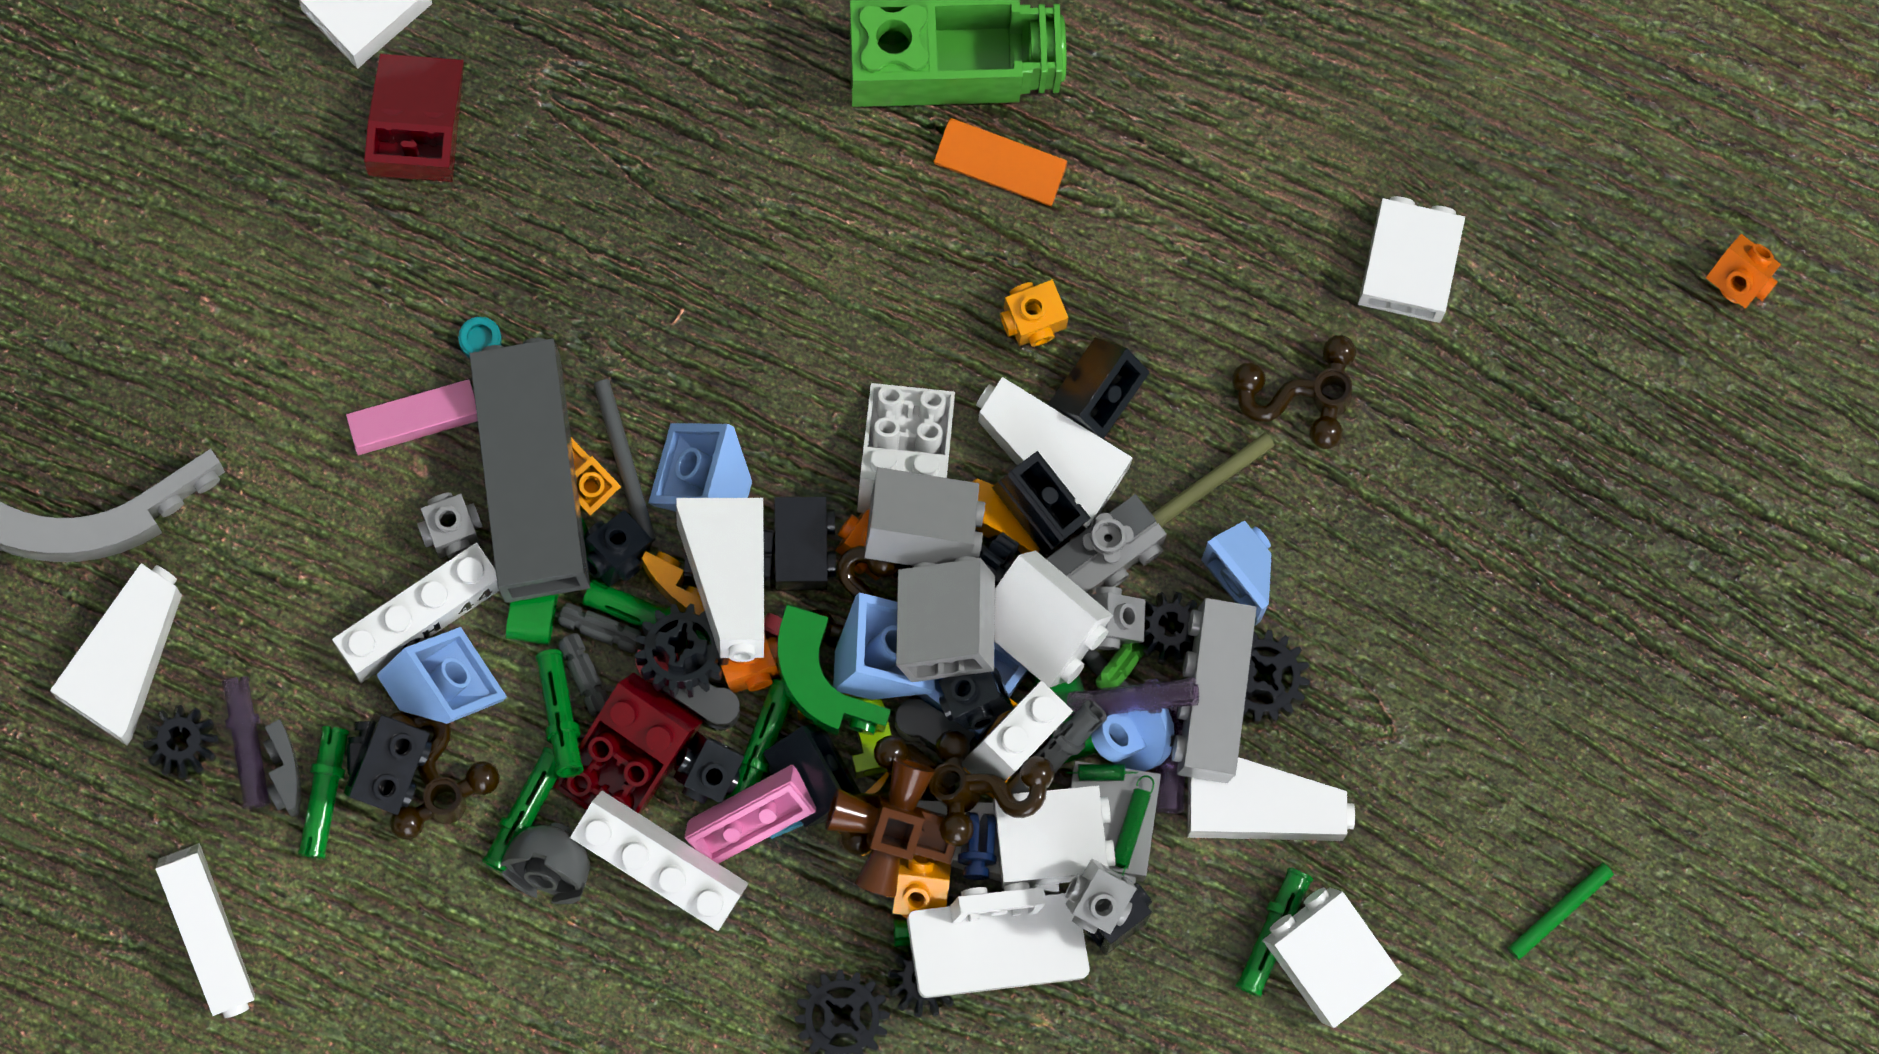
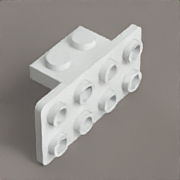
M1028 882L1009 884L1003 887L1004 891L988 893L986 887H976L963 890L961 896H958L948 907L912 911L907 917V926L917 989L920 996L931 998L1084 979L1089 974L1090 969L1083 928L1072 921L1075 915L1066 906L1068 898L1065 897L1066 893L1045 895L1044 887L1030 888Z

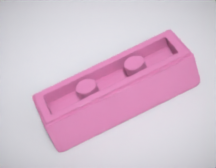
M470 379L346 414L358 455L478 421L475 396Z
M790 765L691 818L687 823L684 838L692 848L719 864L815 813L816 806L798 770L794 765Z

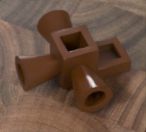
M893 758L889 798L878 796L875 807L839 788L836 789L829 807L825 830L867 833L868 845L870 849H873L854 882L860 888L879 895L896 896L900 857L912 860L914 854L951 864L956 846L945 843L939 831L940 822L946 815L917 807L919 800L935 773L933 768L910 759Z

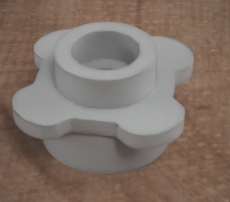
M1101 513L1096 517V524L1091 533L1084 535L1083 546L1088 551L1095 550L1103 555L1105 562L1113 564L1120 560L1122 548L1126 543H1130L1133 540L1134 533L1130 526H1123L1121 522L1113 519L1109 513ZM1105 535H1111L1112 540L1110 542H1106L1104 540Z

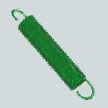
M1148 775L1140 777L1136 786H1138L1142 778L1148 777L1153 783L1151 792L1139 788L1133 789L1126 816L1123 820V826L1114 849L1115 866L1124 869L1122 875H1124L1125 869H1129L1133 850H1135V844L1151 799L1150 794L1154 789V779Z

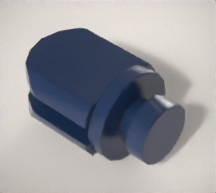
M966 812V815L972 820L974 832L970 841L961 846V853L958 854L957 862L967 865L963 871L964 878L987 880L989 879L990 872L987 866L996 865L997 856L994 855L996 817L994 814H983L979 823L978 813Z

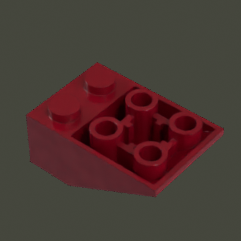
M380 54L367 126L364 163L368 176L453 182L464 60Z
M633 672L616 685L579 745L584 771L570 778L559 777L554 788L586 810L601 791H604L641 814L673 770L680 751L684 747L689 746L704 720L663 692L655 691L652 684L646 680L644 681L643 678Z

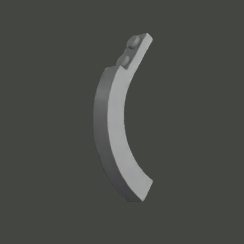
M209 449L125 504L105 512L75 518L38 516L20 511L0 502V550L32 560L49 562H80L123 553L162 534L154 518L160 514L162 517H167L175 513L184 505L183 499L197 491L201 494L210 490L220 481L219 476L225 473L216 455Z

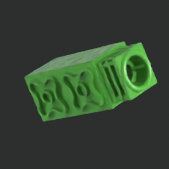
M850 0L849 30L852 107L1019 103L1020 94H1030V90H1038V93H1045V90L1053 89V93H1059L1060 85L1066 79V28L1064 16L1060 14V4H1053V7L1046 8L1045 4H1038V8H1030V4L1020 5V0Z

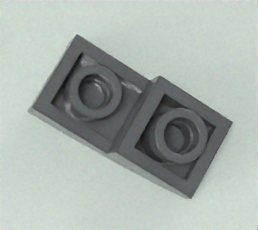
M279 719L265 726L270 739L264 741L263 744L274 765L280 762L284 764L268 773L274 784L267 787V791L277 810L279 811L286 807L288 813L293 818L300 814V771L291 739L284 724Z

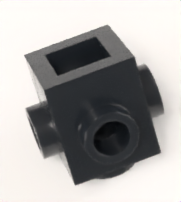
M625 510L606 524L603 521L597 522L584 536L588 572L593 577L600 578L608 587L621 578L624 581L630 580L642 568V557L645 551H650L653 539Z
M995 667L994 671L947 677L939 680L944 696L939 698V702L945 716L949 721L955 720L966 730L985 728L995 721V717L1014 709L1001 675Z
M696 731L689 747H684L676 758L674 778L684 786L682 793L703 804L706 803L708 797L722 803L725 795H730L739 781L740 773L738 769L744 756L734 748Z

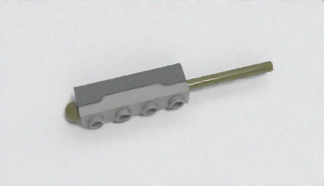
M1263 433L1153 513L1149 512L1136 494L1109 513L1112 518L1121 522L1123 526H1130L1134 533L1133 540L1130 543H1126L1120 552L1121 558L1118 562L1113 564L1107 563L1103 555L1095 550L1088 551L1084 548L1083 537L1085 534L1091 533L1096 523L1046 559L1088 595L1095 594L1097 587H1117L1129 577L1126 570L1139 561L1143 566L1147 565L1164 551L1161 545L1164 543L1167 534L1162 528L1166 523L1275 446L1274 442L1267 433ZM1107 534L1104 536V540L1110 542L1112 536Z

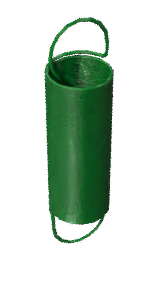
M1078 764V772L1065 773L1078 774L1079 781H1124L1125 774L1138 772L1125 771V764Z

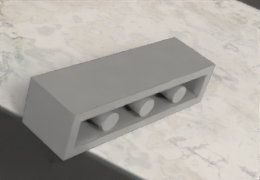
M1205 598L1198 607V610L1191 611L1188 635L1194 636L1192 652H1186L1183 664V677L1189 678L1187 694H1181L1177 710V718L1184 720L1182 736L1176 735L1172 749V761L1178 762L1177 775L1228 783L1236 775L1257 606Z

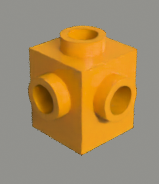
M1053 279L1036 286L1032 282L1021 284L1009 291L1010 296L1005 297L1004 312L1000 313L1001 322L1008 337L1015 335L1019 346L1030 343L1032 347L1043 345L1055 338L1054 333L1067 328L1068 315Z
M914 854L912 860L900 857L897 894L893 897V914H901L907 918L915 910L947 907L951 864Z

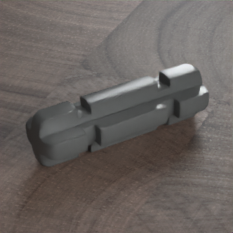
M565 603L558 618V622L562 627L573 631L575 628L580 629V634L611 646L613 643H616L619 649L629 653L636 651L635 639L636 636H642L640 630L628 625L624 628L620 627V622L589 610L587 613L582 612V607L571 603Z
M577 633L570 634L558 641V645L564 659L569 660L567 665L581 696L585 695L586 697L584 702L589 713L595 716L602 710L608 700V695L605 690H601L602 682L588 653L584 654L586 649L580 635Z

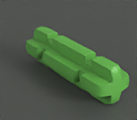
M1122 644L1121 648L1097 677V687L1103 688L1106 694H1114L1144 655V644Z

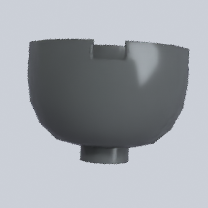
M560 823L528 827L513 838L505 852L500 867L506 866L507 868L505 871H502L504 879L514 888L528 896L537 898L538 889L555 895L551 903L559 905L573 904L580 900L587 883L590 870L589 855L584 846L570 838L573 830Z

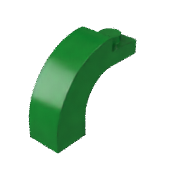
M787 604L779 630L777 663L782 684L795 707L813 724L837 736L842 720L849 721V728L863 734L874 735L875 730L884 732L891 709L842 694L830 685L822 673L819 663V650L829 617Z

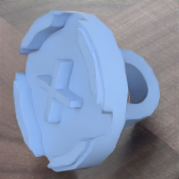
M1128 686L1117 690L1114 694H1108L1100 703V706L1107 715V720L1091 734L1095 749L1106 760L1111 761L1113 764H1125L1126 769L1147 771L1160 766L1169 757L1173 747H1170L1171 736L1174 735V723L1168 708L1156 694L1149 690L1137 689V686Z

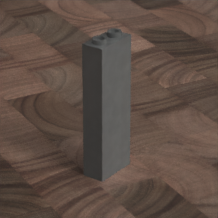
M531 338L524 341L523 344L507 347L491 345L479 352L469 353L497 586L504 602L509 603L589 589L590 581L561 356L554 339Z

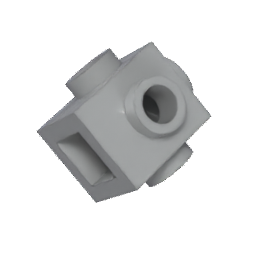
M452 493L437 495L428 500V506L421 508L425 521L417 523L425 547L434 545L439 559L445 556L454 558L476 542L479 544L475 530L483 526L474 503L465 505L462 494L453 496ZM456 517V522L451 527H444L440 524Z
M1097 587L1096 594H1091L1090 596L1108 610L1113 617L1105 626L1108 630L1106 638L1096 649L1119 650L1122 644L1144 642L1145 599L1122 595V589L1118 587Z
M1091 859L1082 876L1077 874L1070 882L1065 897L1068 898L1066 906L1075 915L1072 921L1079 927L1093 934L1099 928L1111 935L1115 926L1123 925L1132 909L1130 900L1137 888L1129 878Z

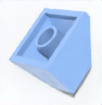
M670 423L648 504L676 512V498H748L752 479L734 427L729 424Z
M1243 521L1208 541L1201 561L1235 603L1257 606L1255 625L1261 622L1269 605L1271 552L1268 548L1271 547V544L1258 527L1255 526L1251 529L1246 521Z
M860 592L855 596L835 649L833 687L837 691L871 700L931 694L934 691L935 679L911 682L896 666V601Z
M461 627L405 647L377 674L380 682L400 711L445 724L503 702L507 698Z

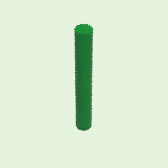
M1603 862L1507 947L1512 956L1518 961L1523 958L1613 877L1614 873Z

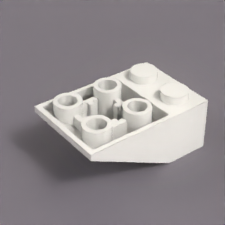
M871 383L857 512L864 513L867 509H870L877 467L947 478L955 399L954 391Z

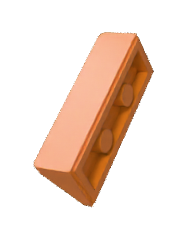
M949 118L934 160V164L1050 207L1053 205L1067 167L1065 159L953 118Z

